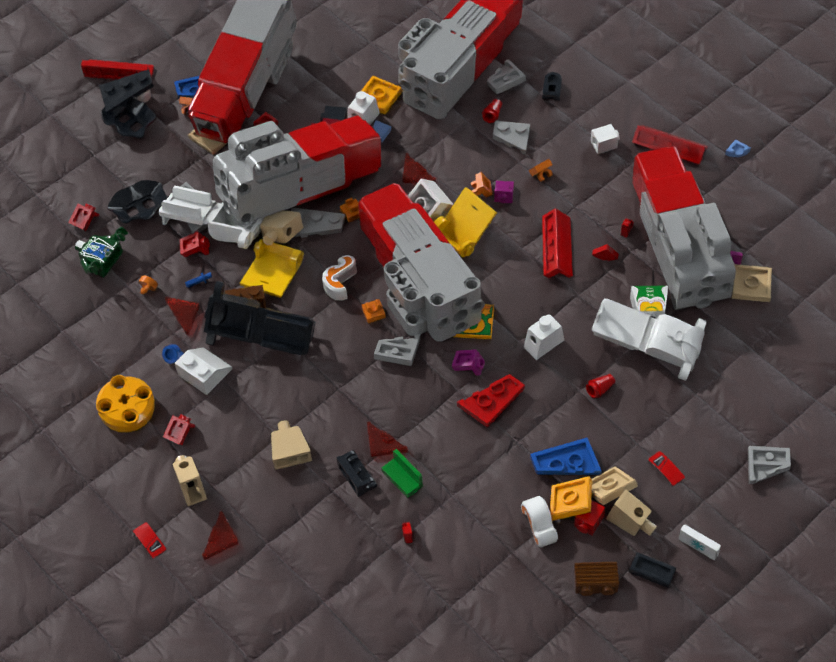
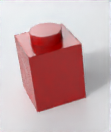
M591 500V512L576 515L574 527L584 534L588 533L593 536L604 518L605 507Z

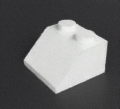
M420 179L408 195L413 203H418L424 208L433 222L438 217H445L454 205L434 181Z
M205 348L187 350L175 362L178 376L206 395L232 370V366Z

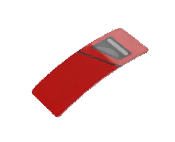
M661 451L648 459L673 486L685 478L675 464Z
M147 522L133 530L152 558L166 550V547Z

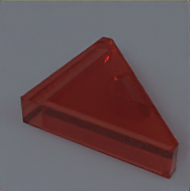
M409 153L405 154L403 183L417 184L420 179L436 183L435 177H432L422 165L415 162L409 156Z
M165 297L166 304L170 307L176 320L183 328L185 334L189 335L200 307L199 303Z
M370 421L367 422L371 457L391 455L395 449L400 453H408L406 445H402L394 437L372 425Z
M223 511L219 512L205 551L202 553L204 560L239 544Z

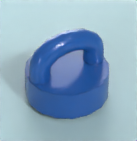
M175 344L165 346L162 351L163 359L168 364H174L184 354Z

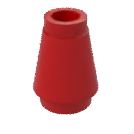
M494 99L482 111V117L487 123H493L498 120L502 102L499 99Z
M608 374L592 379L586 385V391L590 397L600 398L615 384V378Z

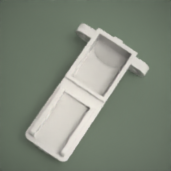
M179 186L172 188L173 193L166 200H163L162 206L159 209L163 225H166L170 218L198 225L208 224L209 234L213 239L238 243V247L247 249L252 241L257 238L261 232L260 224L264 219L263 217L254 220L248 226H242L233 214L229 215L226 212L223 202L217 203L212 200L210 193Z
M604 298L594 321L592 332L597 337L631 350L643 351L645 354L681 367L678 378L686 381L701 351L706 320L698 318L694 327L665 314L659 315L655 319L648 314Z

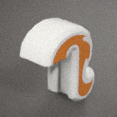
M345 255L340 257L338 265L330 266L323 272V288L327 295L334 300L343 301L348 299L347 290L342 283L357 273L356 260L353 256Z
M540 496L523 501L521 510L523 514L528 516L536 544L539 547H544L557 542V531L553 527L551 513L546 501Z

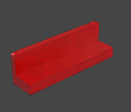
M82 60L81 63L84 77L117 80L148 69L152 77L154 65L101 60Z
M637 125L632 143L654 150L665 147H677L681 159L701 164L704 152L708 149L706 145L644 125Z
M555 208L542 216L543 274L548 279L558 273L570 278L573 276L571 218Z

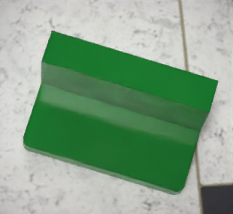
M395 449L393 451L394 459L384 465L381 470L408 499L423 487L422 474Z

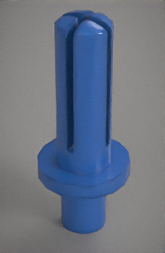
M202 272L201 276L185 282V285L189 288L201 282L207 283L206 280L212 278V274L209 272L204 275Z

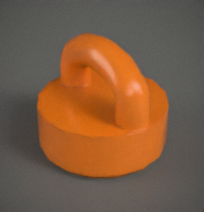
M146 275L141 276L139 284L142 286L141 294L147 293L148 290L155 291L158 283L153 278Z

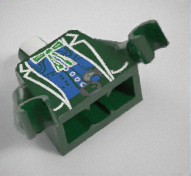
M119 227L113 235H93L87 243L81 240L76 243L75 250L79 251L80 264L86 274L94 273L102 278L107 275L123 254L120 241L124 242L126 239L124 236L128 235L124 227Z

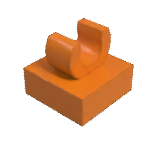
M180 97L179 104L183 106L181 109L182 114L186 115V110L189 108L193 98Z
M547 159L530 169L529 172L532 177L538 174V180L542 182L545 180L543 173H546L548 178L553 175L552 171L548 169L553 164L550 159Z
M482 172L475 174L476 181L471 183V186L474 188L472 192L477 196L482 193L486 198L491 196V181Z
M353 198L345 200V204L340 206V211L342 214H345L348 222L359 218L358 201L356 199L353 200Z
M379 299L361 305L367 323L386 318Z

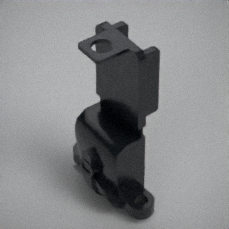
M216 282L214 293L209 296L208 307L204 317L206 318L204 332L207 333V345L214 346L218 335L256 343L262 347L292 354L305 355L308 353L316 325L312 318L269 308H261L257 300L226 294L224 292L225 282Z

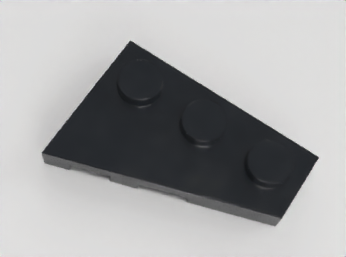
M149 69L99 85L108 116L113 113L115 108L126 105V101L133 97H138L154 87Z

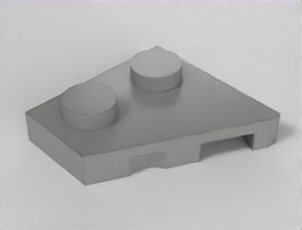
M509 59L504 62L505 65L502 69L498 68L495 74L487 80L488 87L496 95L526 81V76Z
M495 121L493 139L503 142L510 148L514 146L520 149L522 154H526L530 124Z
M414 334V338L404 340L403 336L379 340L374 352V359L412 366L420 342V334Z
M748 447L749 484L757 483L790 470V448Z

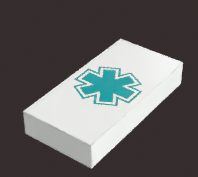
M683 525L678 539L715 561L719 555L720 544L689 526Z

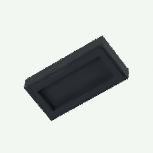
M639 552L636 553L629 569V573L669 588L676 572V567Z

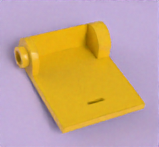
M465 187L446 217H438L434 223L461 257H465L473 253L475 245L497 212L470 189Z
M260 239L254 245L256 258L241 280L240 286L263 285L264 293L281 298L301 266L304 253L301 250L278 243L266 245L263 239Z

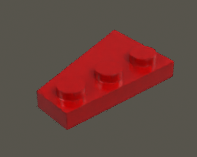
M509 374L490 384L488 388L480 392L476 391L471 397L459 400L457 406L488 428L525 389V384Z

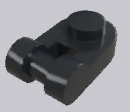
M550 72L545 75L542 99L553 98L556 101H560L562 77L559 73Z

